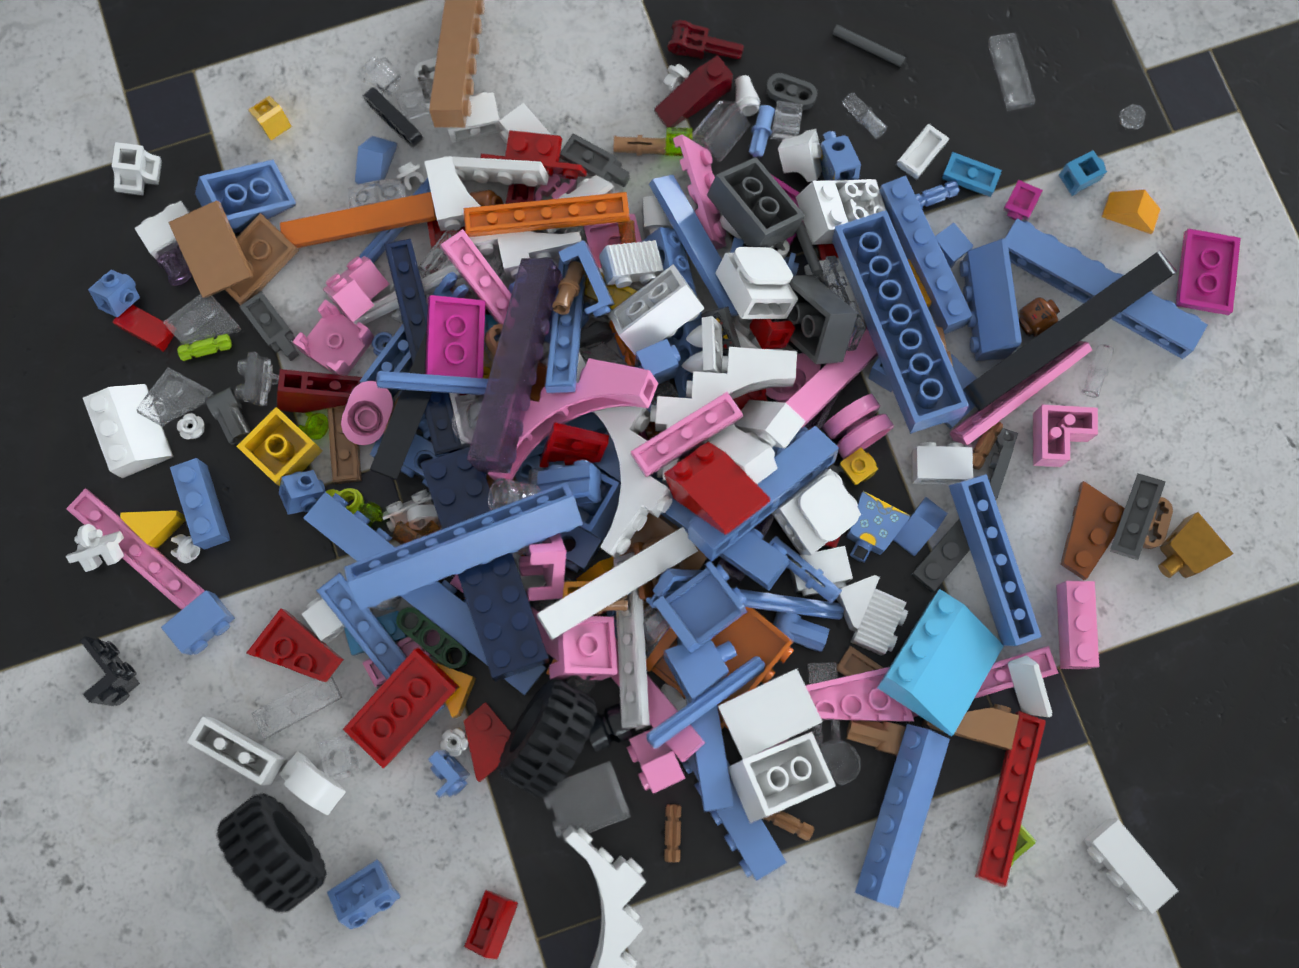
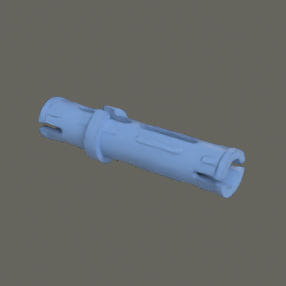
M775 536L770 541V545L774 542L787 551L786 555L802 567H798L789 559L787 568L806 583L805 586L808 589L813 588L830 604L836 600L842 590L823 575L824 572L821 569L816 570L798 553L782 542L779 537ZM813 578H815L817 581H819V582H820L823 586H825V587H822V586H821L818 582H816Z

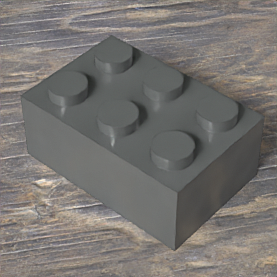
M757 157L717 174L707 193V197L748 247L770 248L794 236L805 217L803 212Z
M813 275L793 276L789 284L798 300L787 319H774V322H792L795 330L790 341L815 364L843 362L858 312Z

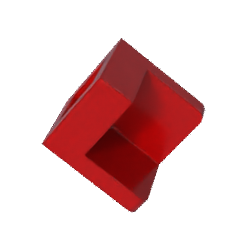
M752 319L749 325L762 349L785 348L795 330L791 321L772 322L771 319Z

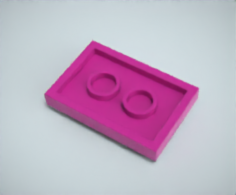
M1189 228L1184 232L1176 306L1223 315H1230L1233 312L1240 237Z
M435 295L428 297L425 374L483 378L485 300Z

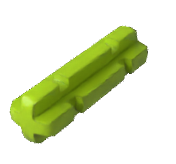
M228 334L217 336L216 339L211 337L192 342L193 344L181 345L178 347L177 352L180 359L185 361L192 359L193 356L197 358L216 353L219 349L220 351L228 350L232 347V341Z

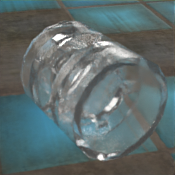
M498 478L493 482L489 490V510L492 511L541 492V489L534 484Z

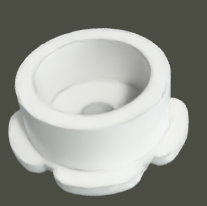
M188 413L183 416V419L178 421L177 430L180 431V436L184 439H196L204 432V421L200 416ZM190 424L193 425L191 429L188 428Z
M459 728L446 730L442 734L441 749L446 750L451 757L461 755V752L465 751L468 747V739L465 732ZM453 739L456 740L455 745L451 743Z

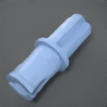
M768 105L760 106L756 124L751 130L753 136L749 153L753 157H762L764 155L767 139L772 134L770 127L775 109Z

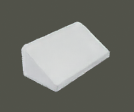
M1028 656L1008 662L1021 711L1029 715L1051 717L1053 713L1039 664Z

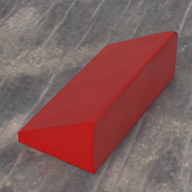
M131 305L112 322L118 328L162 352L165 351L178 331L177 328L134 305Z
M485 890L464 947L484 958L498 959L518 902Z

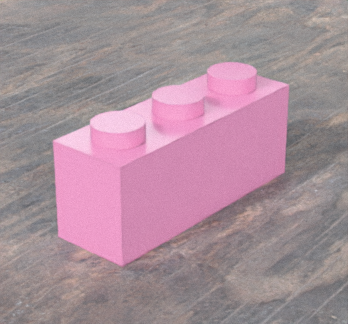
M1065 581L1056 585L1060 669H1092L1099 667L1095 581Z

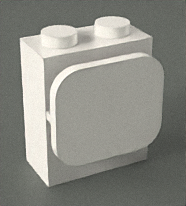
M738 247L734 253H725L715 272L741 319H787L798 300L789 284L793 274L781 254L772 248Z
M825 469L772 512L800 555L814 554L828 541H833L846 532L862 515L858 509L857 501L844 488L840 476L831 469Z

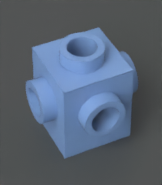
M110 270L103 275L101 279L88 289L98 309L115 317H119L140 298L135 288L136 283L129 275L120 274L114 270Z
M314 470L299 471L292 475L281 477L279 495L288 515L303 511L309 512L325 493L322 480H318Z

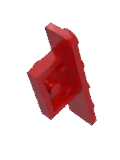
M509 130L505 156L481 154L480 158L539 161L542 162L549 177H552L553 174H561L566 179L577 180L578 176L586 177L587 171L580 164L559 162L562 138L559 135Z

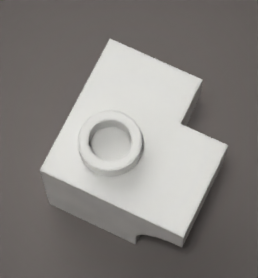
M807 130L801 135L783 139L778 147L783 172H798L805 177L807 182L816 181L822 172L819 159L821 157V147L817 130Z
M115 142L112 161L115 191L143 195L145 183L158 185L162 163L160 156L149 154L141 145Z

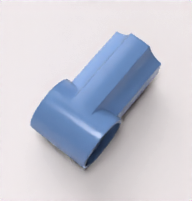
M776 613L773 624L792 639L793 643L815 651H823L828 638V628L805 621L797 614Z

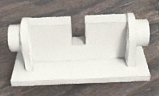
M425 489L411 496L412 500L402 504L401 501H397L386 507L387 511L383 512V520L390 518V521L386 522L390 532L395 530L399 532L409 527L407 512L410 508L416 505L434 504L430 492H427Z

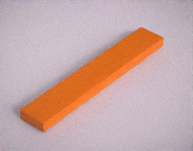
M428 192L281 222L280 228L281 233L296 248L434 221L437 218L432 194Z
M627 192L463 208L465 232L468 237L630 221Z

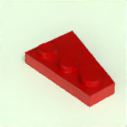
M282 608L279 609L246 652V654L323 682L329 680L344 660L328 645L320 641L314 633L287 610Z

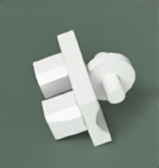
M83 525L78 529V536H75V542L78 544L76 552L70 553L65 557L69 563L79 561L85 572L94 570L103 563L99 557L100 554L107 565L115 564L124 556L119 546L124 536L121 531L103 536V532L100 529H96L93 525Z

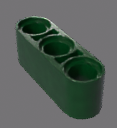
M407 607L398 613L396 623L399 629L442 664L451 669H461L467 665L469 661L468 650L419 610ZM414 613L418 617V623L414 628L408 629L405 626V619L409 614ZM432 631H437L440 635V641L435 646H429L426 641L427 635ZM459 648L462 652V659L459 663L452 664L448 659V654L452 649Z

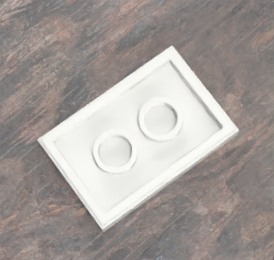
M797 669L718 706L743 759L751 757L823 722Z

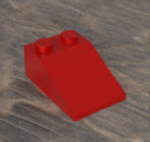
M706 442L698 447L697 450L664 473L673 499L724 535L730 533L771 502L769 496L726 452L710 442Z

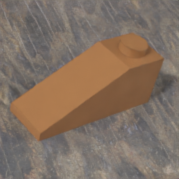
M994 704L993 708L969 711L964 715L954 735L1003 750L1012 749L1019 715L1010 713L1011 708ZM927 720L922 721L921 726L944 732Z

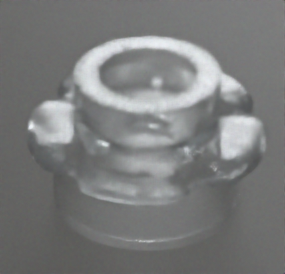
M1136 104L1122 109L1119 114L1121 125L1126 129H1139L1145 120L1144 109Z

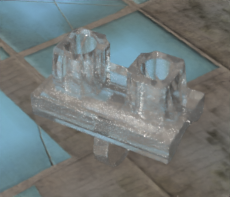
M248 352L247 359L238 361L237 370L240 375L246 378L245 384H240L236 387L235 397L260 407L267 406L268 392H271V384H278L279 375L272 373L273 365H271V359L261 357L256 352Z

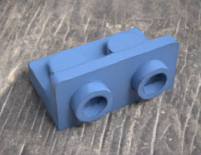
M446 750L436 751L428 759L433 764L430 767L432 772L440 780L444 778L447 780L435 793L439 798L447 795L449 797L456 796L466 787L468 783L465 779L470 776V773L455 757L449 756Z
M375 860L327 891L338 921L349 929L364 925L370 917L379 911L389 909L400 898L399 892L392 887L382 863L378 860Z

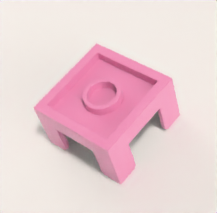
M325 299L318 308V312L322 316L320 321L307 337L300 332L293 340V343L300 352L331 373L348 375L371 345L374 336L368 327L360 322L357 325L354 324L350 319L342 315L335 305Z
M559 533L547 538L542 544L529 545L530 556H521L519 558V572L521 576L543 575L547 587L528 588L526 592L528 601L563 599L566 549Z
M591 616L558 636L559 661L550 664V679L562 680L573 675L590 676V680H604L618 674L614 617Z

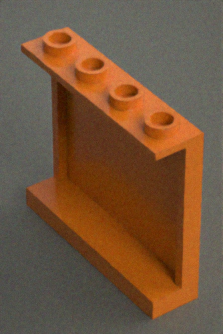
M745 607L748 612L711 640L715 647L730 641L736 650L737 656L724 662L729 670L727 676L755 656H759L766 665L765 669L717 704V707L755 689L760 682L763 684L767 683L776 673L772 667L777 661L780 660L784 663L794 651L790 647L794 641L754 608ZM670 627L646 657V669L649 672L653 671L686 699L663 658L664 651L677 646V638H679ZM718 707L721 729L724 726L728 728Z

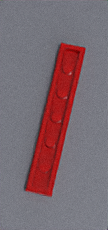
M1021 711L1015 713L1019 715L1013 745L1012 749L1006 750L975 874L976 878L1002 888L1007 886L1046 723L1043 719Z

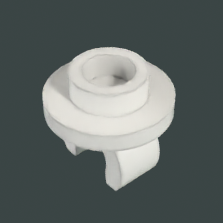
M679 64L676 66L670 65L667 69L669 74L663 83L670 86L669 90L673 91L688 77L689 71Z
M410 161L398 168L400 173L396 177L397 179L404 177V186L408 190L412 189L409 184L410 177H417L421 184L424 182L423 176L419 172H415L416 169L420 168L419 163L413 165Z
M179 534L171 538L172 542L178 544V548L171 550V554L177 557L180 562L190 563L198 557L200 547L193 544L191 536L187 537Z

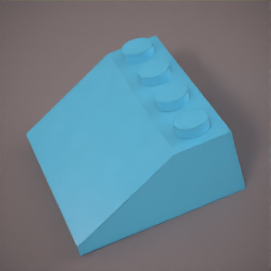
M939 589L928 603L877 688L952 737L1004 645L963 603Z

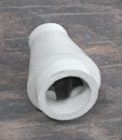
M740 76L735 80V108L742 116H752L759 111L761 101L751 83L750 77Z

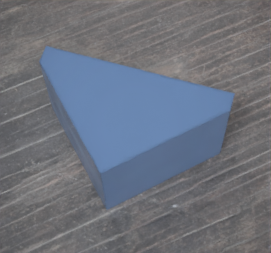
M371 136L358 147L355 183L381 191L398 146L397 143Z
M925 497L893 541L915 556L937 531L948 513Z

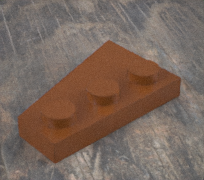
M1083 481L1079 486V496L1074 507L1072 525L1067 535L1060 565L1081 579L1086 580L1115 537L1125 508Z

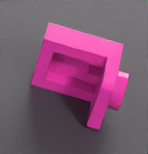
M1018 180L1004 207V211L1008 212L1007 217L1015 221L1016 219L1028 221L1043 190Z

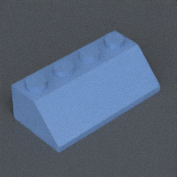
M1007 238L972 249L960 261V275L965 279L963 296L966 302H968V307L973 315L967 326L971 327L972 330L970 350L971 353H975L976 361L1006 359L1022 343Z

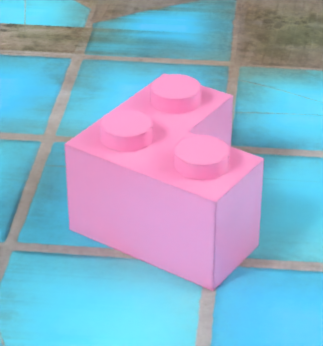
M358 256L347 264L348 269L341 275L337 273L331 276L326 281L327 286L323 288L324 292L338 309L352 322H355L374 306L371 299L389 285L372 261L365 256L362 258Z
M1041 405L1033 413V466L1061 467L1070 461V441L1089 442L1098 435V408Z
M652 728L629 739L631 745L626 748L633 763L639 761L643 772L638 775L644 789L651 788L654 794L685 779V776L674 752L666 742L656 749L649 744L646 738L647 734L654 729Z

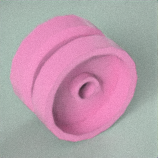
M868 394L849 404L831 417L822 427L829 439L843 437L837 444L839 447L838 452L843 460L861 447L863 450L868 448L894 427L887 414L874 416L881 405L873 394Z

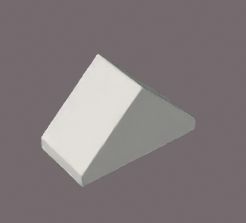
M873 575L840 588L842 592L837 597V601L843 606V615L850 630L855 632L859 629L880 577Z

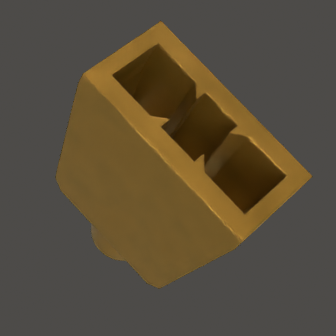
M1196 512L1186 517L1160 546V550L1167 559L1160 563L1158 568L1167 578H1171L1178 571L1184 578H1188L1219 563L1234 553L1201 514Z

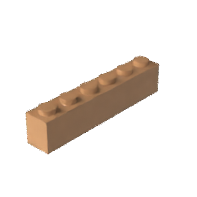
M445 0L429 107L434 127L466 128L467 117L471 116V101L469 97L474 95L472 75H476L477 72L475 54H479L477 35L482 33L480 15H484V0Z

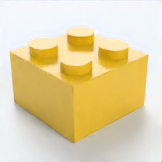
M277 407L236 446L278 486H280L281 477L292 475L299 471L302 472L323 451Z

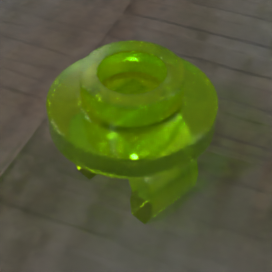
M307 412L305 415L308 419L305 426L299 425L298 428L311 439H321L329 428L327 416L322 413Z
M368 501L367 504L360 503L358 509L371 520L367 524L370 528L375 520L383 521V509L379 505Z

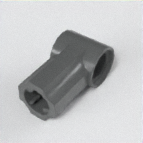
M231 387L205 399L208 409L213 417L219 421L231 445L240 443L251 432L241 411L242 404Z

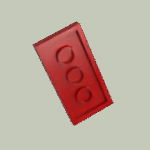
M417 647L349 721L343 730L384 769L454 694L459 686Z

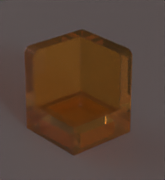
M431 520L421 530H414L409 527V522L404 524L402 521H399L395 525L392 538L403 545L439 531L440 526Z

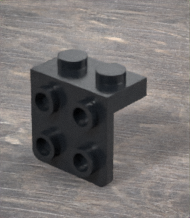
M85 636L80 640L81 644L106 675L84 692V697L89 703L108 706L122 704L129 698V693L140 684L134 677L137 674L129 663L122 662L118 657L120 651L112 642H105L99 638L94 639Z

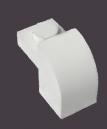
M299 751L287 762L279 774L285 780L284 785L293 794L326 815L332 811L346 793L333 777L317 769Z

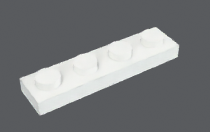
M452 157L461 182L467 180L479 183L500 182L505 185L516 183L536 186L547 185L549 179L547 171L542 162Z

